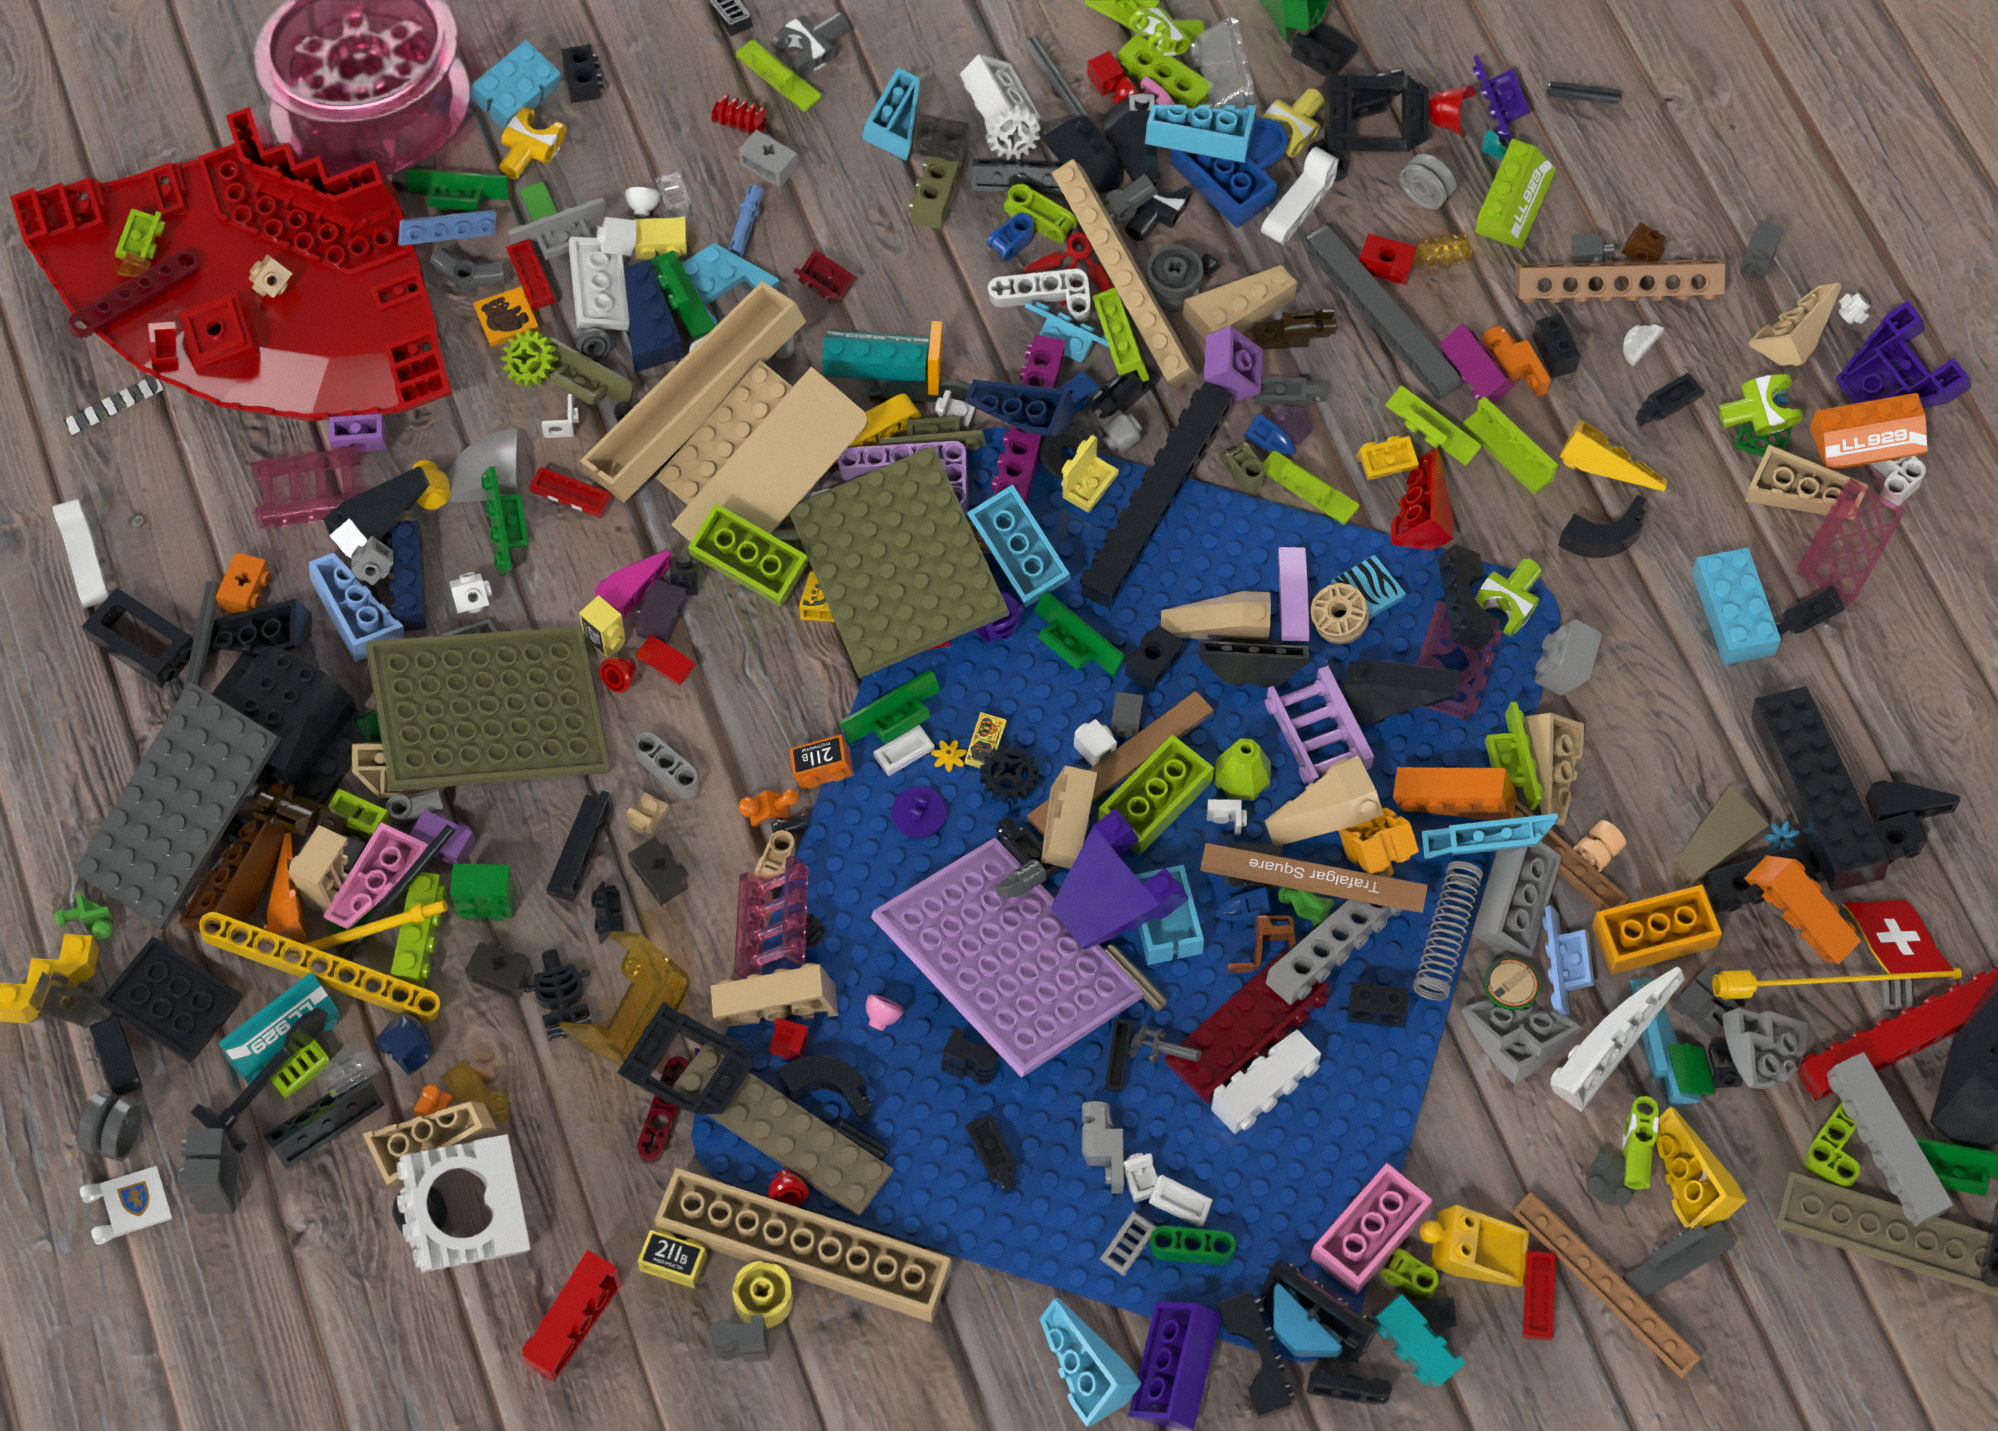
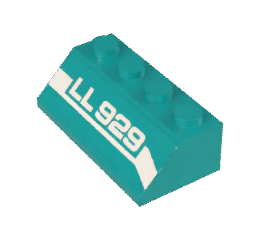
M828 330L823 343L822 374L827 377L894 382L926 381L930 337Z
M311 972L221 1040L219 1045L229 1064L243 1081L249 1085L270 1060L284 1048L283 1045L287 1032L302 1015L316 1007L325 1010L328 1013V1017L321 1032L333 1028L341 1016L334 1002Z

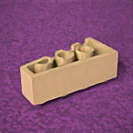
M1282 265L1184 299L1183 317L1205 341L1206 335L1232 326L1242 334L1253 327L1255 323L1261 322L1295 299L1297 281Z
M1769 445L1751 482L1745 501L1854 520L1868 485Z

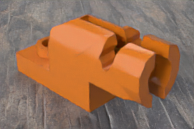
M1503 326L1493 327L1483 334L1484 340L1482 342L1513 382L1526 377L1529 388L1534 389L1538 397L1548 393L1551 379L1528 340L1516 343Z

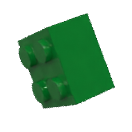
M453 864L450 896L457 917L465 920L489 918L494 921L513 918L516 887L509 865Z

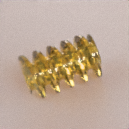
M1464 232L1460 233L1458 238L1455 234H1450L1448 239L1445 235H1441L1438 240L1435 236H1431L1428 242L1424 237H1421L1418 241L1416 260L1419 271L1423 269L1425 262L1429 269L1433 268L1434 261L1437 262L1439 268L1443 267L1444 260L1447 261L1449 267L1453 266L1454 259H1457L1459 266L1463 264L1464 258H1467L1469 264L1471 263V245L1468 236Z

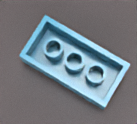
M1013 484L967 512L970 521L1025 607L1039 600L1042 593L1046 591L1050 593L1071 580L1068 570Z
M1749 548L1697 557L1692 576L1723 665L1774 656L1781 639Z

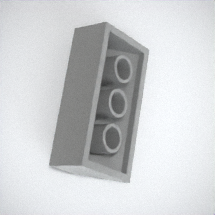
M1541 841L1537 846L1497 850L1472 935L1491 947L1532 958L1542 925V917L1545 915V906L1548 905L1562 856Z

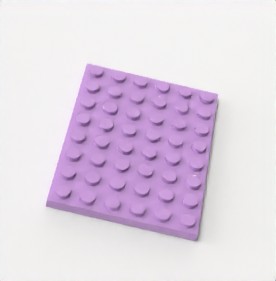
M993 838L875 909L871 918L1022 1078L1142 999L1145 992L1099 944L1087 949H1083L1050 909L1055 899L1041 884L1017 898L1011 897L1006 899L997 895L995 886L1022 865L996 838Z

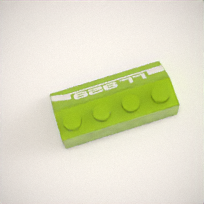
M1512 138L1479 212L1475 233L1523 249L1556 173V168L1536 146Z

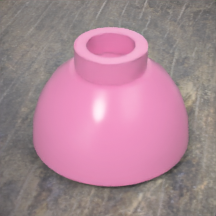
M874 994L867 996L866 1012L870 1019L868 1024L876 1029L884 1031L886 1026L894 1024L904 1013L901 1005L887 998Z

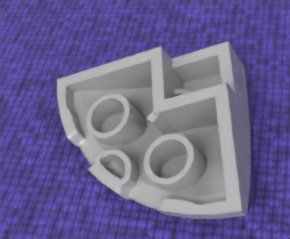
M518 428L487 435L471 444L455 459L446 473L451 488L450 498L447 503L488 501L486 491H483L481 486V477L490 466H495L499 494L519 493Z
M1486 1000L1462 1008V1014L1481 1047L1501 1072L1514 1084L1523 1080L1552 1059L1580 1033L1582 1028L1576 1022L1555 1010L1546 1013L1535 1009L1533 1003L1521 1010H1507L1496 1004L1494 1005L1491 1000Z
M1736 1008L1722 1014L1724 1032L1730 1054L1741 1077L1749 1087L1756 1089L1773 1088L1780 1082L1789 1080L1798 1070L1796 1067L1798 1057L1804 1055L1806 1051L1808 1035L1806 1022L1770 1011L1758 1014L1742 1008Z

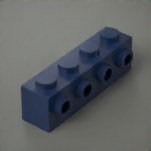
M418 520L396 522L398 525L392 533H387L388 547L393 550V564L391 565L390 573L394 572V580H389L391 596H395V603L390 604L391 616L404 626V631L427 629L423 539Z

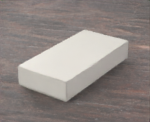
M918 725L873 751V755L886 774L890 776L934 750V744L922 727Z
M1161 1175L1157 1179L1149 1203L1200 1228L1205 1223L1212 1199Z

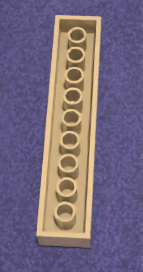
M678 1168L674 1170L654 1220L657 1232L659 1230H666L673 1233L675 1238L684 1241L686 1239H693L703 1245L702 1247L750 1263L756 1261L774 1263L782 1267L789 1276L931 1323L951 1271V1258Z

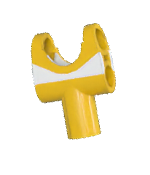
M528 107L521 109L513 117L502 134V145L511 148V150L500 163V170L509 178L518 179L532 158L544 164L550 163L565 138L566 125L558 121L547 129L536 130L531 127L535 111Z

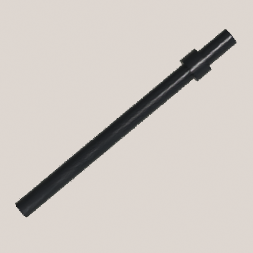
M446 824L362 925L381 920L454 834L455 830L450 825ZM371 935L348 941L339 952L340 956L348 960L359 945H364Z

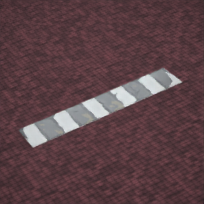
M150 376L63 421L70 433L74 435L164 390L158 379Z

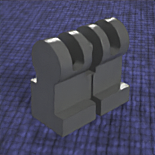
M1714 961L1678 997L1672 1007L1680 1014H1686L1706 1034L1713 1037L1717 1036L1722 1030V1014L1739 1008L1738 1006L1743 1007L1749 1001V998L1723 1000L1721 997L1714 995L1712 989L1713 976L1724 971Z
M763 1315L751 1316V1323L731 1324L727 1320H718L710 1326L709 1337L714 1352L720 1360L730 1361L735 1357L742 1356L744 1362L769 1361L768 1330Z

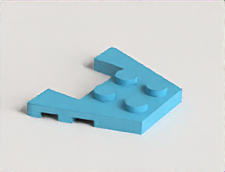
M716 243L711 244L682 263L704 306H707L744 281L753 289L761 281L774 289L780 286L778 278ZM707 310V312L709 313V315H710V317H711V319H712V321L714 322L715 327H716V326L718 325V321H717V320L715 319V317Z

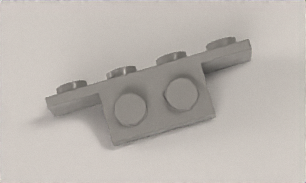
M604 198L590 200L585 204L574 208H567L549 217H542L532 223L519 225L508 231L510 244L512 245L530 239L531 243L537 241L545 260L569 252L568 242L570 237L592 238L585 223L607 216L606 202Z

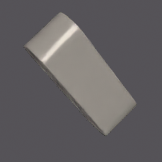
M651 732L639 734L634 741L639 763L679 797L691 799L697 796L700 784L696 769ZM645 747H653L650 751H642ZM665 763L673 764L669 768L661 767ZM684 780L692 781V783L688 785L681 784V782Z

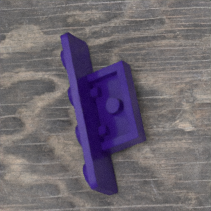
M1475 55L1473 59L1476 65L1473 66V70L1478 80L1482 79L1484 85L1480 86L1485 99H1490L1491 105L1488 108L1493 119H1498L1499 125L1496 126V129L1501 139L1506 138L1510 143L1514 137L1509 123L1531 113L1513 69L1490 79L1485 64L1478 55Z

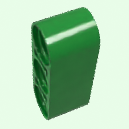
M1172 1226L1156 1228L1152 1232L1150 1240V1252L1156 1259L1216 1266L1229 1264L1233 1260L1236 1247L1234 1237L1228 1232ZM1167 1239L1171 1245L1162 1248L1156 1244V1241ZM1193 1241L1198 1243L1200 1248L1192 1251L1185 1244ZM1218 1244H1223L1229 1248V1251L1219 1253L1214 1247Z

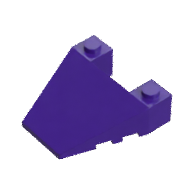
M1908 300L1885 315L1876 331L1870 334L1861 350L1855 353L1836 378V382L1854 404L1918 393L1922 407L1926 408L1950 403L1971 388L1969 376L1954 358L1932 373H1929L1906 344L1925 331L1922 317Z
M1116 808L1092 827L1050 907L1083 949L1115 938L1117 934L1131 928L1133 930L1140 928L1142 924L1151 920L1163 919L1189 900L1182 886L1166 867L1145 884H1142L1119 857L1137 843L1139 839L1132 827Z

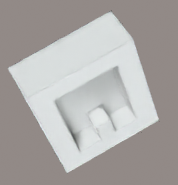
M946 390L943 398L939 397L937 400L935 413H938V418L959 416L961 430L969 431L976 408L966 404V402L951 399V391Z
M1208 800L1206 810L1207 821H1213L1217 824L1234 821V835L1240 836L1241 827H1246L1247 811L1241 810V800Z

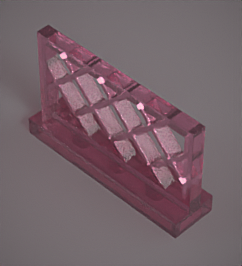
M1850 478L1844 483L1794 574L1824 589L1831 586L1827 583L1834 581L1838 596L1853 604L1906 510L1859 485L1860 483ZM1859 493L1870 498L1871 509L1858 512L1855 500ZM1875 501L1881 503L1882 506L1876 507ZM1851 507H1852V508H1853V511H1854V514L1848 515V513H1849V511H1850V509H1851ZM1888 507L1897 512L1891 523L1881 524L1878 514L1879 509ZM1873 511L1877 527L1863 530L1859 515ZM1855 516L1859 532L1845 535L1842 523L1845 519ZM1889 526L1887 532L1884 534L1883 528ZM1879 529L1882 539L1879 546L1868 548L1864 533ZM1839 530L1841 537L1835 538ZM1860 535L1864 550L1850 554L1846 538ZM1842 540L1846 555L1831 559L1829 546L1832 542ZM1876 550L1871 558L1869 551ZM1825 553H1826L1827 560L1821 562V560L1823 559V557H1824V555H1825ZM1866 553L1868 560L1866 569L1855 572L1851 556ZM1847 558L1851 573L1837 577L1833 561ZM1829 563L1832 579L1822 581L1813 576L1819 565ZM1863 573L1858 581L1856 575ZM1852 576L1855 588L1849 596L1840 590L1838 580Z

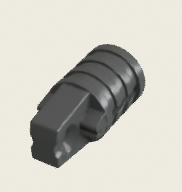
M1031 860L1012 871L1006 879L995 886L997 895L1006 899L1011 897L1017 898L1045 882L1046 873L1038 861Z

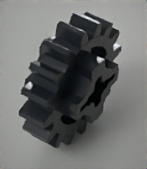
M1002 745L1001 752L999 753L997 750L992 749L991 757L985 755L984 765L980 766L979 773L982 775H980L979 782L980 784H985L984 792L992 791V800L997 799L998 796L1002 797V804H1005L1007 799H1011L1013 804H1017L1018 797H1021L1024 801L1027 800L1028 792L1032 794L1035 792V785L1038 784L1039 776L1036 775L1038 774L1039 766L1033 765L1035 758L1033 756L1026 758L1027 750L1025 749L1020 753L1016 752L1017 747L1013 745L1011 751H1007L1005 745ZM995 766L996 772L995 775L992 777L991 770ZM1024 773H1027V780L1023 783Z

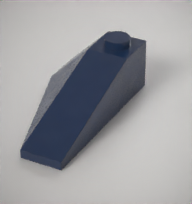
M976 379L973 380L965 399L966 404L1029 434L1055 436L1068 431L1077 411L1069 390Z

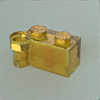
M462 1060L441 1076L446 1091L453 1096L454 1101L458 1105L470 1101L484 1103L489 1114L491 1113L496 1121L505 1122L510 1118L511 1110L508 1095L500 1090L491 1093L465 1060Z

